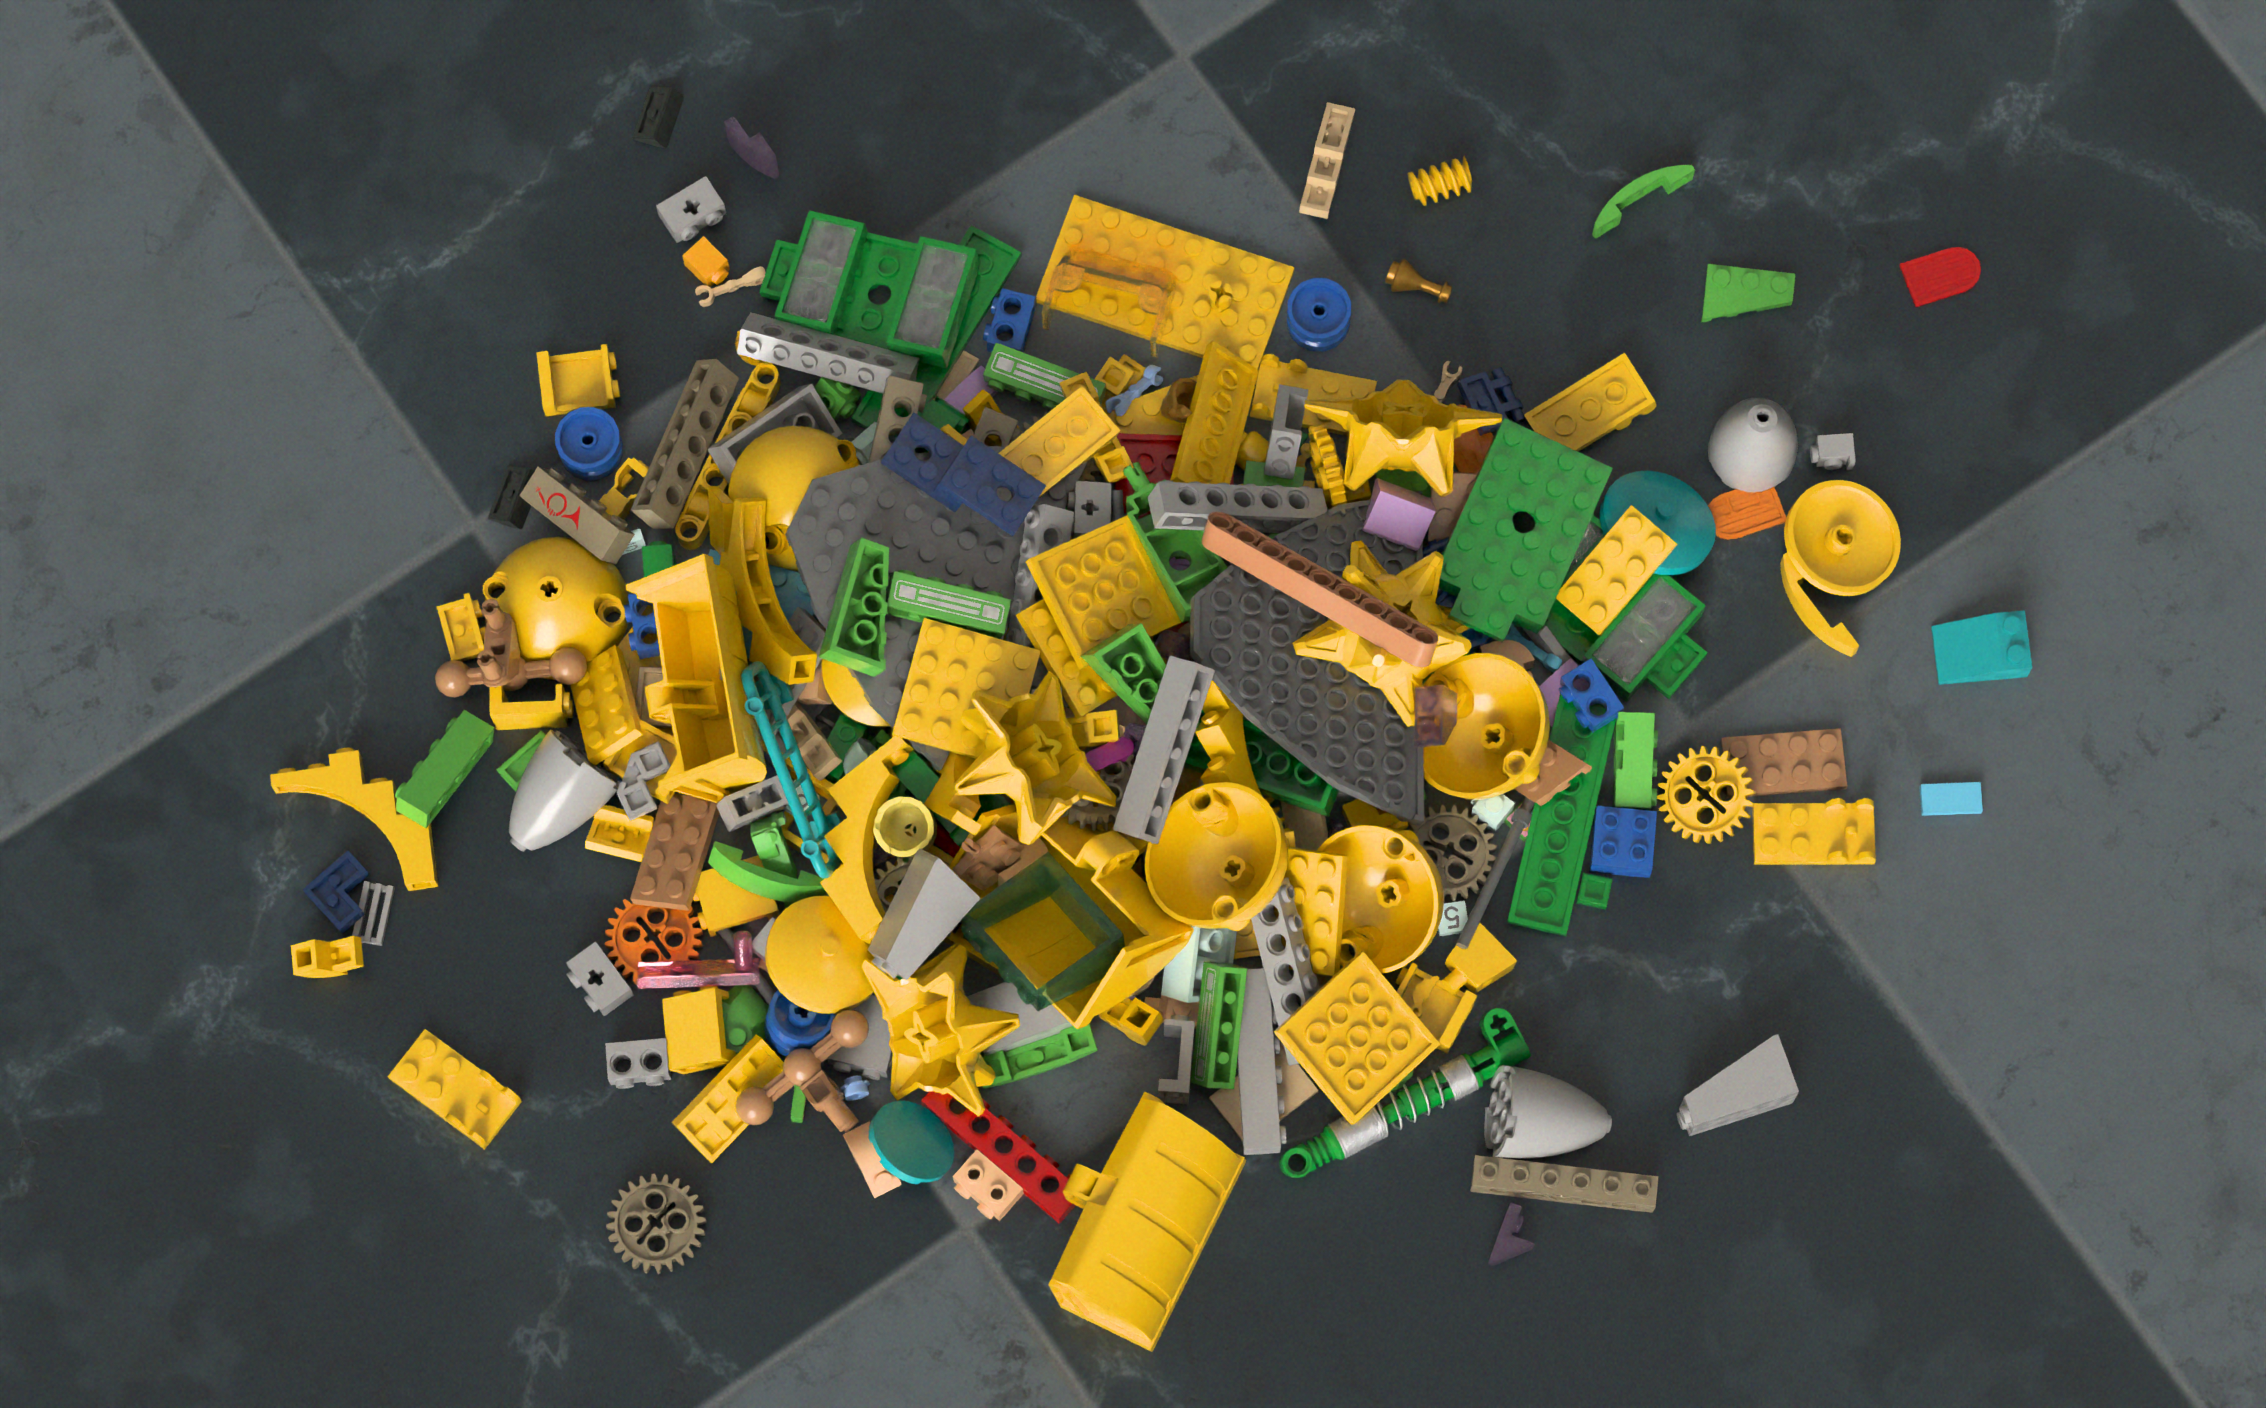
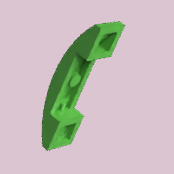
M1692 165L1665 167L1633 180L1617 192L1604 206L1594 224L1592 235L1596 239L1619 225L1622 216L1620 210L1661 185L1670 194L1693 180L1694 167Z
M717 841L714 842L708 863L727 880L749 892L769 899L795 903L808 897L825 895L826 891L820 884L824 879L820 876L801 870L798 879L742 861L743 850Z
M1090 1023L1088 1026L1080 1029L1071 1026L1060 1030L1059 1034L1006 1052L1001 1050L984 1056L983 1059L986 1064L991 1065L995 1072V1079L991 1085L982 1086L983 1089L1029 1078L1069 1064L1098 1051Z

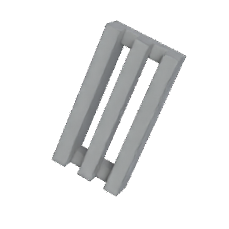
M364 881L359 907L364 913H366L370 890L374 891L365 935L361 936L365 915L362 916L355 923L352 936L361 937L362 943L383 946L395 887ZM383 892L386 895L377 937L373 938V927L380 895Z

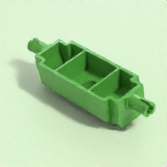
M1135 462L1133 463L1134 468L1129 465L1123 470V474L1135 491L1133 495L1127 497L1126 514L1182 623L1188 621L1190 624L1191 598L1227 569V566L1220 556L1203 546L1202 536L1204 530L1154 528L1151 514L1138 519V516L1150 511L1148 496L1156 484L1150 483L1140 463ZM1181 556L1189 561L1190 566L1186 570L1179 571L1172 568L1169 561L1173 557Z

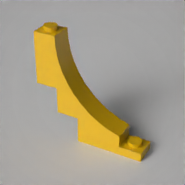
M897 736L891 738L828 789L847 818L824 835L843 862V865L836 869L829 878L821 881L820 884L859 939L868 944H871L886 914L877 893L873 873L875 837L873 828L875 818L878 814V809L887 802L891 792L900 781L891 767L903 763L908 758L909 753L914 750L907 739Z
M949 752L942 769L938 771L933 768V770L941 774V777L924 805L951 823L976 836L982 826L973 820L981 807L979 795H958L953 786L976 759Z

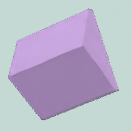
M1377 478L1374 483L1370 498L1371 502L1368 506L1362 531L1372 535L1376 534L1380 538L1384 537L1386 540L1401 546L1405 545L1409 549L1419 550L1436 512L1432 499Z

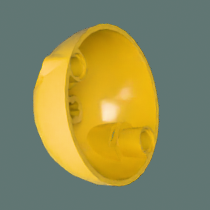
M785 426L765 432L744 449L731 473L728 497L733 503L736 498L761 497L767 500L765 535L769 538V546L766 549L769 565L798 571L794 552L791 545L789 546L785 534L813 479L860 466V462L856 457V449L852 442L839 440L823 430L812 427Z
M545 537L520 546L499 564L492 577L488 578L483 585L485 601L489 599L497 600L501 610L510 614L515 622L520 657L525 659L526 662L548 660L559 649L571 647L576 648L585 656L587 664L613 645L618 646L628 626L624 605L629 604L628 591H626V583L620 571L613 563L600 560L573 538ZM551 588H555L556 594L552 593L551 597H547L545 592H550ZM494 589H505L498 598L491 597ZM612 612L621 614L620 619L616 622H608L606 617ZM551 676V677H542V678H544V679H553V680H555L552 676Z
M1475 653L1461 656L1441 667L1423 684L1424 779L1428 783L1448 795L1482 800L1511 791L1523 783L1534 781L1538 777L1540 772L1539 764L1542 761L1549 741V711L1545 696L1539 685L1523 667L1504 656L1491 653ZM1445 686L1444 694L1438 697L1440 689Z
M1210 783L1187 792L1170 806L1159 843L1148 842L1145 855V875L1149 891L1155 902L1165 913L1174 919L1194 927L1206 929L1228 928L1232 931L1243 929L1252 917L1260 913L1272 901L1283 882L1287 869L1288 849L1281 820L1271 805L1259 793L1238 783Z
M1360 825L1346 828L1324 841L1316 851L1348 855L1340 965L1344 967L1359 952H1364L1381 973H1387L1404 967L1420 956L1430 945L1438 931L1444 909V888L1437 866L1426 850L1419 844L1416 834L1411 830L1397 831L1384 826ZM1349 944H1351L1355 950L1354 957L1349 952Z

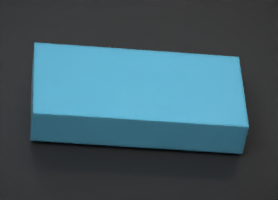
M1981 782L1920 784L1919 786L1921 816L1982 814L1983 812Z

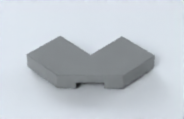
M659 741L631 753L622 782H620L617 795L629 821L657 809L645 782L666 773L671 766Z

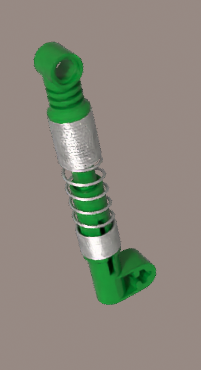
M1503 1008L1487 1010L1482 1014L1479 1022L1480 1030L1488 1044L1487 1046L1472 1054L1464 1053L1451 1061L1449 1060L1446 1064L1438 1066L1436 1073L1434 1070H1431L1432 1075L1422 1080L1420 1077H1417L1418 1082L1409 1087L1403 1084L1404 1089L1396 1093L1397 1100L1393 1093L1389 1092L1392 1103L1382 1107L1381 1103L1378 1102V1110L1375 1107L1371 1108L1355 1124L1351 1125L1343 1116L1339 1120L1336 1119V1121L1331 1122V1124L1328 1123V1125L1324 1126L1323 1131L1319 1133V1138L1315 1135L1312 1137L1313 1141L1310 1139L1306 1140V1145L1301 1142L1282 1153L1279 1160L1281 1171L1288 1177L1300 1178L1316 1170V1165L1322 1167L1323 1161L1326 1164L1329 1163V1158L1332 1160L1347 1159V1157L1352 1156L1355 1152L1358 1153L1363 1148L1366 1149L1371 1144L1374 1145V1143L1379 1142L1382 1138L1388 1137L1389 1124L1401 1130L1403 1127L1402 1117L1405 1116L1410 1122L1415 1123L1417 1116L1421 1114L1429 1116L1431 1109L1436 1106L1443 1108L1446 1101L1450 1099L1457 1101V1099L1465 1097V1095L1483 1087L1484 1081L1492 1078L1500 1066L1513 1067L1530 1058L1529 1048L1512 1015ZM1492 1016L1495 1019H1502L1503 1023L1499 1025L1501 1031L1508 1028L1512 1031L1511 1034L1496 1042L1493 1036L1500 1033L1497 1028L1492 1029L1490 1027V1024L1493 1023ZM1489 1059L1491 1064L1473 1072L1471 1068ZM1399 1119L1400 1127H1398L1394 1123V1121ZM1293 1154H1298L1303 1159V1167L1297 1172L1291 1170L1288 1165V1160Z

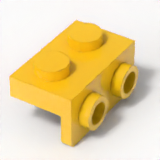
M470 593L463 594L464 599L437 606L451 660L461 662L477 658L478 654L484 650L486 627L480 628L478 618L483 617L478 599L472 600Z
M604 805L594 815L593 823L585 841V849L642 862L654 824V817L643 815L629 821L624 809Z

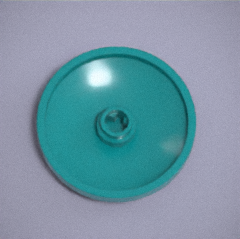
M1656 471L1632 472L1620 477L1610 486L1600 506L1599 516L1604 535L1611 530L1632 505L1678 544L1654 572L1655 574L1679 575L1697 568L1706 559L1715 542V521L1707 503L1692 487L1678 478Z

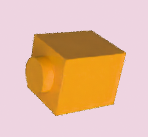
M704 236L682 255L684 265L704 285L709 287L714 284L718 285L729 274L728 260Z

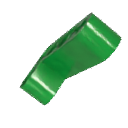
M915 749L909 753L908 758L903 763L892 767L900 781L923 804L941 777ZM931 811L934 817L949 831V836L961 848L962 842L965 841L970 832ZM976 814L973 820L977 822L979 816Z

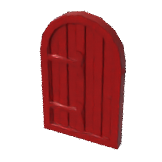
M1961 247L1947 248L1899 265L1915 307L1966 292L1978 282L1981 273L1980 262L1976 255L1968 249Z

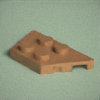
M1549 740L1545 754L1539 764L1540 772L1538 777L1530 783L1521 784L1515 790L1542 806L1551 800L1557 792L1569 787L1571 779L1581 772L1587 774L1592 767Z

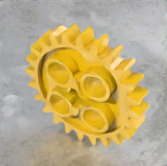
M1323 423L1310 426L1308 428L1309 447L1312 456L1310 464L1318 488L1323 489L1326 506L1328 509H1331L1337 505L1346 504L1347 493L1343 483L1344 470L1333 438L1328 435L1327 428H1325Z
M1701 746L1700 754L1698 755L1694 749L1690 748L1689 758L1679 753L1680 763L1678 765L1671 761L1669 762L1673 771L1671 773L1662 772V775L1668 779L1667 783H1658V786L1664 789L1665 793L1658 795L1657 799L1666 803L1659 808V811L1669 812L1664 821L1666 823L1675 821L1672 828L1673 832H1678L1683 828L1682 838L1687 839L1693 833V841L1695 843H1699L1701 837L1704 836L1705 842L1711 844L1713 835H1715L1718 841L1722 842L1723 832L1733 837L1734 831L1732 827L1734 825L1739 828L1744 827L1739 819L1741 817H1751L1745 811V808L1754 807L1755 805L1747 800L1748 796L1756 794V791L1747 789V785L1751 784L1753 779L1743 777L1747 773L1748 768H1737L1740 763V759L1737 757L1729 762L1730 752L1728 751L1719 756V748L1713 747L1711 753L1708 754L1707 748ZM1704 766H1710L1712 770L1711 778L1704 782L1700 781L1698 777L1699 770ZM1690 776L1701 788L1707 791L1711 789L1709 792L1710 796L1726 809V813H1721L1711 802L1705 799L1701 801L1703 795L1686 781V778ZM1725 786H1732L1734 789L1733 798L1726 802L1722 801L1720 797L1721 790ZM1686 788L1690 789L1692 792L1691 800L1686 804H1681L1678 799L1680 791ZM1711 808L1714 812V818L1710 823L1703 824L1700 815L1703 810Z

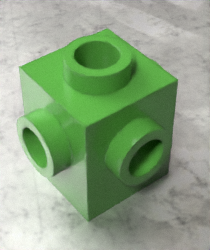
M821 377L814 387L834 421L842 417L845 419L850 417L857 409L856 402L862 395L853 385Z

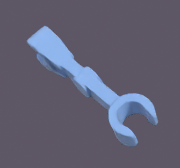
M1149 365L1145 369L1143 378L1140 381L1131 385L1124 394L1109 398L1106 401L1107 412L1111 413L1115 409L1116 415L1122 416L1126 413L1131 401L1140 397L1142 392L1150 385H1161L1163 377L1156 375L1161 370V367Z

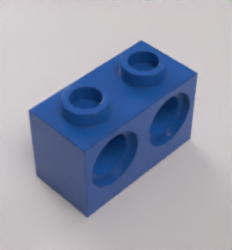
M1002 288L1000 296L994 297L991 306V314H994L992 324H986L983 340L987 341L988 352H992L995 343H999L1024 353L1037 306L1036 296ZM1015 305L1020 308V311L1016 314H1008L1005 309ZM1003 332H1008L1013 336L1008 341H1001L997 338Z
M635 593L628 594L629 604L624 605L627 623L632 622L634 632L628 633L631 651L637 650L639 659L660 656L658 639L652 644L643 642L647 634H657L654 610L647 616L638 613L641 607L645 605L653 607V603L638 599Z
M1592 658L1561 677L1560 685L1562 687L1559 688L1560 694L1567 703L1572 702L1578 711L1575 715L1583 728L1589 727L1592 733L1616 719L1618 712L1624 711V706ZM1577 679H1584L1589 683L1590 687L1585 691H1579L1573 686V682ZM1593 704H1601L1605 707L1606 712L1603 715L1596 716L1591 713L1589 707Z

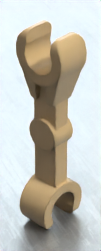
M761 266L754 268L743 275L742 278L729 280L725 284L712 289L707 285L697 287L695 290L696 295L704 292L709 293L707 299L699 301L700 306L708 307L714 302L716 296L727 292H734L740 287L761 285L765 277V269Z
M1451 361L1444 363L1441 383L1434 393V396L1440 403L1445 400L1448 389L1461 377L1462 366H1459L1457 373H1448L1447 369Z

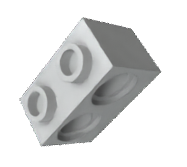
M666 1038L605 1043L608 1080L611 1085H616V1088L634 1087V1083L646 1082L648 1086H658L664 1084V1080H671V1071L668 1069ZM659 1057L662 1059V1063L657 1069H648L646 1062L649 1058ZM627 1059L631 1061V1067L628 1071H616V1064L620 1060Z

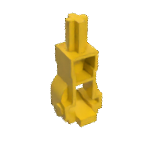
M634 457L632 459L628 458L616 472L614 486L599 500L607 507L605 512L609 515H616L624 520L630 513L629 511L637 494H631L626 498L621 492L633 479L629 474L632 470L645 478L649 467L641 460L637 461Z

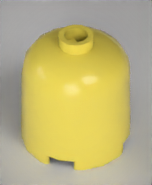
M898 796L888 800L878 809L873 832L877 843L886 852L897 857L914 858L919 849L928 851L933 846L937 837V822L934 814L921 801L912 797ZM906 832H910L912 836H908Z

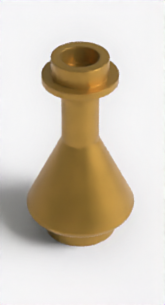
M1402 259L1400 263L1393 261L1385 283L1391 285L1392 292L1422 290L1438 296V303H1441V301L1447 303L1453 286L1448 285V281L1442 286L1424 279L1406 259Z

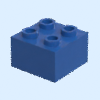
M1596 806L1593 822L1590 872L1650 878L1653 868L1657 811Z

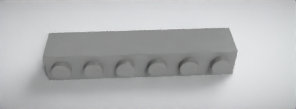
M1169 656L1113 830L1151 843H1159L1215 670L1196 662Z
M1264 968L1247 969L1237 1057L1243 1155L1280 1153L1281 1144H1286L1285 1125H1279V1114H1284L1283 1095L1277 1096V1084H1282L1281 1066H1275V1054H1280V1041L1277 1036H1273V1025H1277L1278 1022L1274 1006L1271 1007V995Z

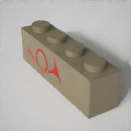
M537 467L519 496L600 560L617 564L635 535L626 528L628 523L616 515L611 516L605 512L607 507L596 499L590 500L585 496L587 491L575 483L569 484L564 480L566 475L557 468L545 469Z

